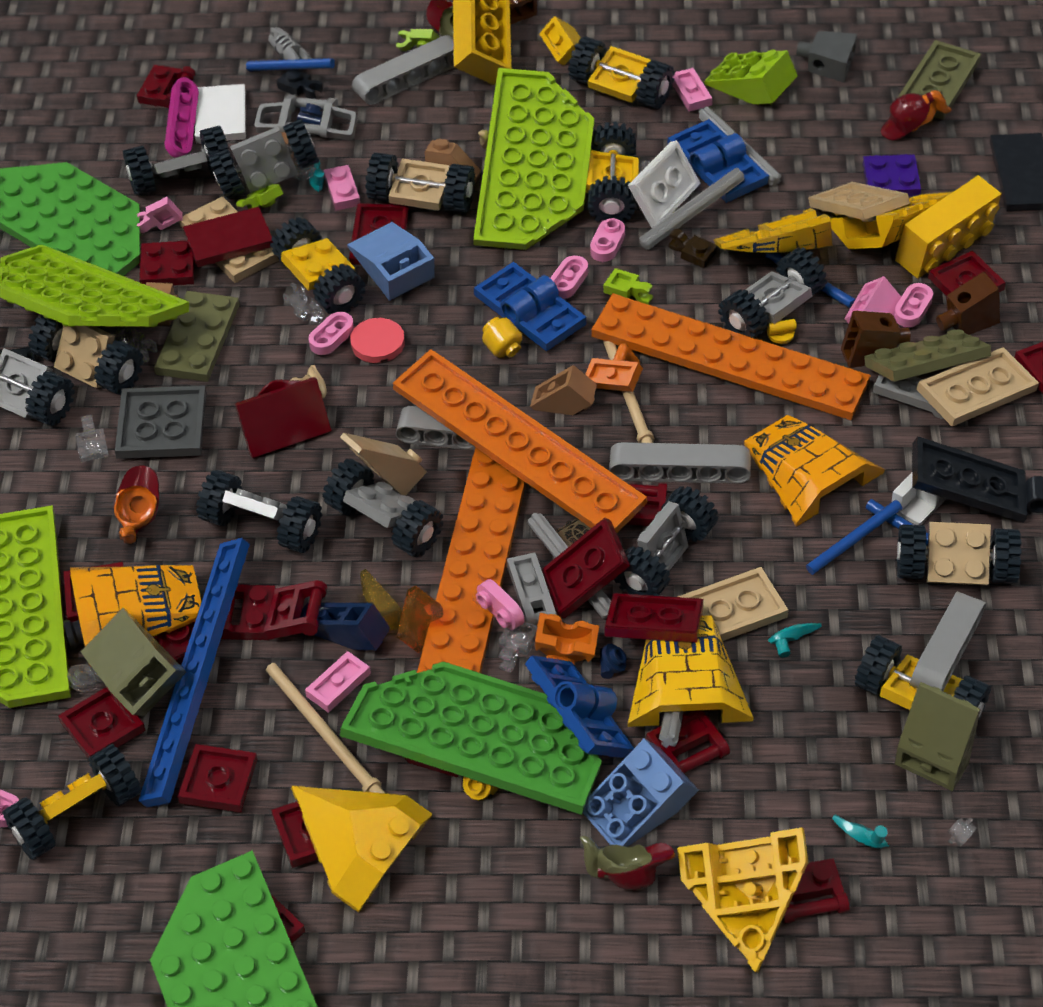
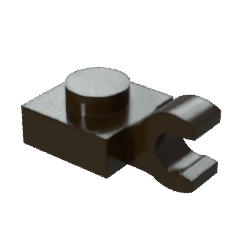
M677 228L669 235L673 240L669 243L668 247L672 250L680 251L681 259L701 268H705L717 253L716 244L696 235L690 240L682 230Z

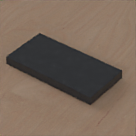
M1042 133L990 135L989 142L1006 211L1043 210Z

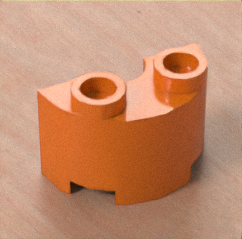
M540 613L535 637V650L540 649L541 652L546 654V658L570 661L574 666L575 661L586 659L587 662H590L595 655L599 626L589 624L586 621H577L573 625L562 622L561 617L558 615Z

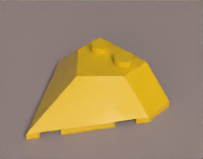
M291 786L294 798L298 800L303 813L302 818L319 862L322 863L328 877L327 882L331 893L357 912L361 910L377 889L382 877L411 839L414 840L432 816L431 812L407 795Z
M804 828L771 832L769 837L719 845L702 843L677 847L681 881L688 890L695 894L703 904L702 907L734 947L741 951L755 973H758L808 864Z

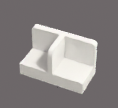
M911 473L893 491L891 502L897 500L902 505V510L896 513L897 515L914 525H922L946 498L912 488Z

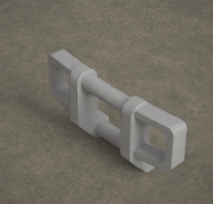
M288 94L283 102L265 103L258 107L255 120L257 133H263L279 127L281 132H285L283 126L291 123L292 112L296 110V107H306V104L310 103L321 106L323 115L320 125L304 124L309 134L320 135L321 138L348 141L354 139L357 115L354 111L338 108L337 98L321 100L297 98V95ZM281 112L278 124H262L266 113ZM337 116L351 120L349 129L346 131L331 129L333 117Z

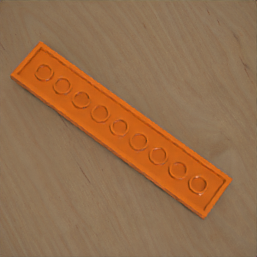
M612 293L591 332V337L609 341L618 346L624 343L631 350L848 420H852L870 382L871 375L756 338L753 339L734 331Z
M432 349L393 382L394 391L590 528L594 527L603 518H607L612 521L615 531L618 533L647 504V496Z
M477 448L474 450L417 673L430 670L433 664L447 662L478 673L482 672L495 616L488 609H484L479 605L476 599L477 586L491 579L502 588L507 558H509L526 482Z

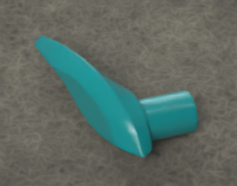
M320 162L313 164L309 171V182L318 192L324 184V172L320 169Z
M804 623L793 625L778 631L768 641L776 644L779 657L784 658L791 654L788 645L789 641L798 640L801 636L822 627V624Z
M836 814L832 817L836 824L856 841L875 848L889 846L885 840L888 831L884 826L879 825L873 831L862 824L849 822Z

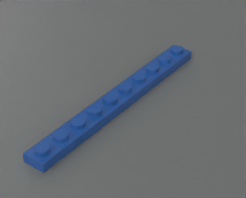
M243 538L220 543L181 665L186 670V673L175 684L138 800L145 807L170 803L174 794V788L191 738L211 668L215 661V655L223 635V629L238 586L240 574L246 560L250 544Z

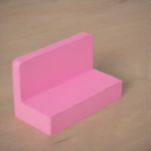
M885 276L864 284L844 319L849 324L853 311L891 313L894 316L895 306L901 296Z

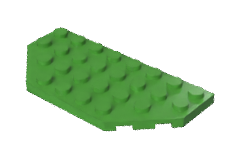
M68 162L0 168L1 230L31 248L42 244L122 276L126 275L140 263L141 231L140 227H137V224L140 223V217H137V214L141 212L139 203Z
M447 662L433 664L432 669L420 673L412 670L392 676V681L377 685L375 681L364 684L340 728L341 737L580 815L583 813L602 763L598 755L587 754L580 748L579 740L563 724L562 716L556 708L549 704L546 694Z
M253 850L192 876L150 959L167 1007H317Z

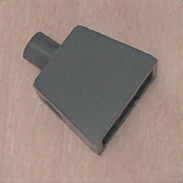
M818 31L813 43L798 42L796 56L808 58L809 72L845 82L855 56L857 34Z

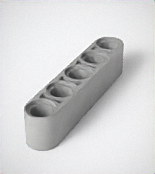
M449 35L442 36L360 73L354 78L352 89L367 104L373 105L454 68V40Z
M407 406L402 409L396 429V436L400 441L408 444L475 450L476 447L419 407Z
M622 442L614 444L610 449L609 471L623 481L738 484L750 479L751 453L747 447L742 445Z
M958 591L955 593L914 669L910 686L918 688L920 682L944 691L982 618L986 606L985 601Z

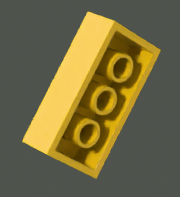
M453 0L454 68L493 85L497 80L498 68L511 69L510 0Z
M979 175L904 224L895 261L917 279L926 273L929 274V270L938 267L945 260L950 261L958 251L963 248H969L980 236H986L991 232L994 227L993 220L995 214L999 210L998 204L1002 193Z

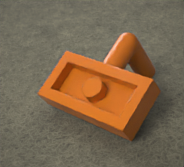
M623 343L619 345L613 360L592 358L585 375L597 384L596 388L633 392L643 368L637 356L627 344Z

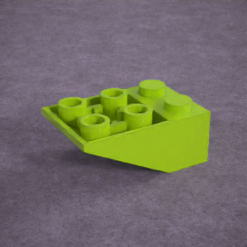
M773 49L759 53L751 51L746 54L730 53L724 57V61L718 67L711 71L704 84L753 105L771 104L798 75L788 50L776 51Z

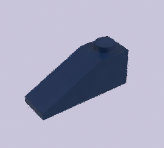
M309 603L302 609L300 618L306 616ZM321 603L317 618L319 626L315 636L353 650H377L390 627L373 603Z

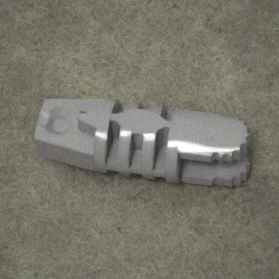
M271 27L268 41L284 60L312 59L290 34L279 27Z

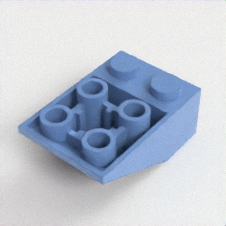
M393 222L347 244L349 250L389 301L435 278L434 257L418 238Z
M643 739L590 794L583 814L610 845L628 847L675 815L699 790L659 746Z

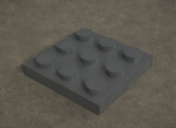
M205 385L122 389L115 444L116 459L201 456L207 394Z

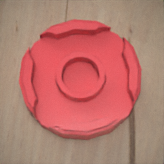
M370 318L359 323L350 335L353 353L365 362L381 363V360L387 358L390 361L395 359L405 346L403 329L391 319Z

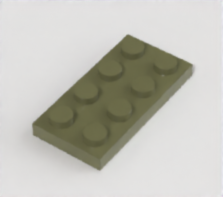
M935 40L898 97L908 93L925 95L933 90H937L942 93L947 106L951 108L980 63L981 54ZM936 111L934 118L944 120L947 114Z
M187 291L183 300L189 301V312L179 315L174 320L154 366L155 374L208 382L240 306L239 298Z
M955 329L948 331L946 335L924 337L923 341L915 343L904 342L899 347L893 349H877L874 354L864 356L865 367L895 382L991 356V345L979 340L978 337H972L964 333L963 330Z

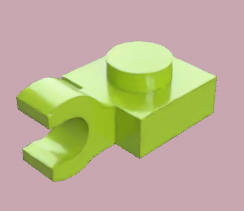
M411 29L410 32L402 30L399 31V35L406 40L403 43H396V46L401 51H408L415 45L418 48L440 38V36L433 29Z
M270 184L264 189L261 188L248 194L246 199L239 200L236 205L237 207L247 205L248 209L258 206L268 207L276 202L275 199L281 196L283 191L279 184Z
M615 268L603 284L604 293L609 295L614 293L626 298H630L632 295L637 301L649 304L653 299V295L648 294L653 285L648 282H640L639 275Z

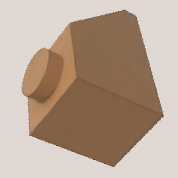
M445 139L432 140L425 150V162L473 166L475 169V184L481 175V170L457 143H451Z
M572 365L536 386L530 407L537 411L574 415L581 410H587L594 403L597 384L576 366Z

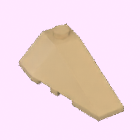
M343 433L340 436L371 470L401 495H407L427 473L420 465L422 459L411 449L405 452L398 445L348 433Z

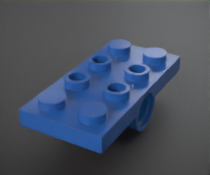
M710 119L668 137L667 145L671 141H678L694 172L708 186L714 184L734 168H738L743 172L744 181L721 197L726 203L769 183V175L746 154V146L741 136L737 133L727 136Z
M515 262L507 265L474 287L475 297L501 317L510 319L523 334L545 351H548L587 324L586 316L559 296L557 286L550 277L542 275L536 279Z
M531 655L525 665L532 674V680L543 689L549 704L560 713L563 718V724L579 740L580 748L590 755L626 758L634 747L611 717L617 706L615 692L608 687L588 685L570 661Z

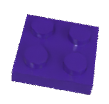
M915 154L863 156L866 185L908 193V197L921 195Z

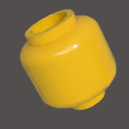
M495 317L483 327L482 342L497 358L505 356L511 358L520 351L522 333L510 319Z

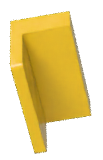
M556 16L539 33L556 61L563 66L573 56L571 53L575 51L576 43L579 44V39L581 38L572 25Z

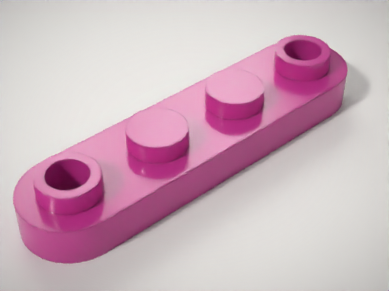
M185 77L179 78L172 86L165 136V148L175 158L187 155L192 149L198 102V87L192 80Z

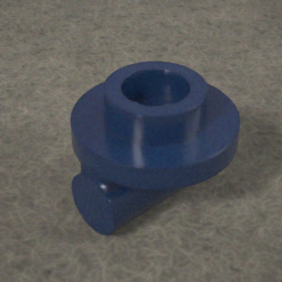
M307 103L306 107L300 108L297 120L302 118L305 124L320 125L323 112L320 111L321 106Z
M607 644L600 649L602 678H612L614 673H621L625 670L627 659L625 652L620 647L614 644Z

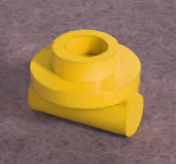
M789 319L780 320L776 324L769 323L767 336L777 344L789 343L793 339L797 328L796 320Z
M467 777L463 778L464 791L470 798L475 800L484 799L490 794L494 795L499 789Z

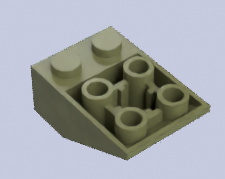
M122 608L81 651L110 692L135 716H145L186 673V670L125 608Z
M920 682L897 747L895 765L953 791L970 762L980 708L973 706L966 700L953 697L937 687Z

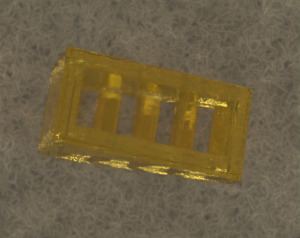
M366 569L362 570L360 573L361 588L367 603L375 605L389 625V631L401 628L403 626L401 608Z

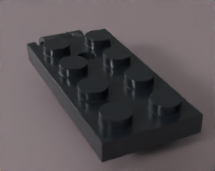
M919 436L912 443V488L1022 523L1027 519V509L1033 513H1043V476H1034L1026 481L1025 470Z

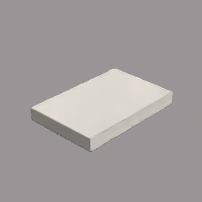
M245 84L198 87L199 93L195 118L196 143H201L200 130L219 125L223 129L226 141L245 140Z
M671 141L628 187L649 225L653 228L671 215L701 183L678 141Z

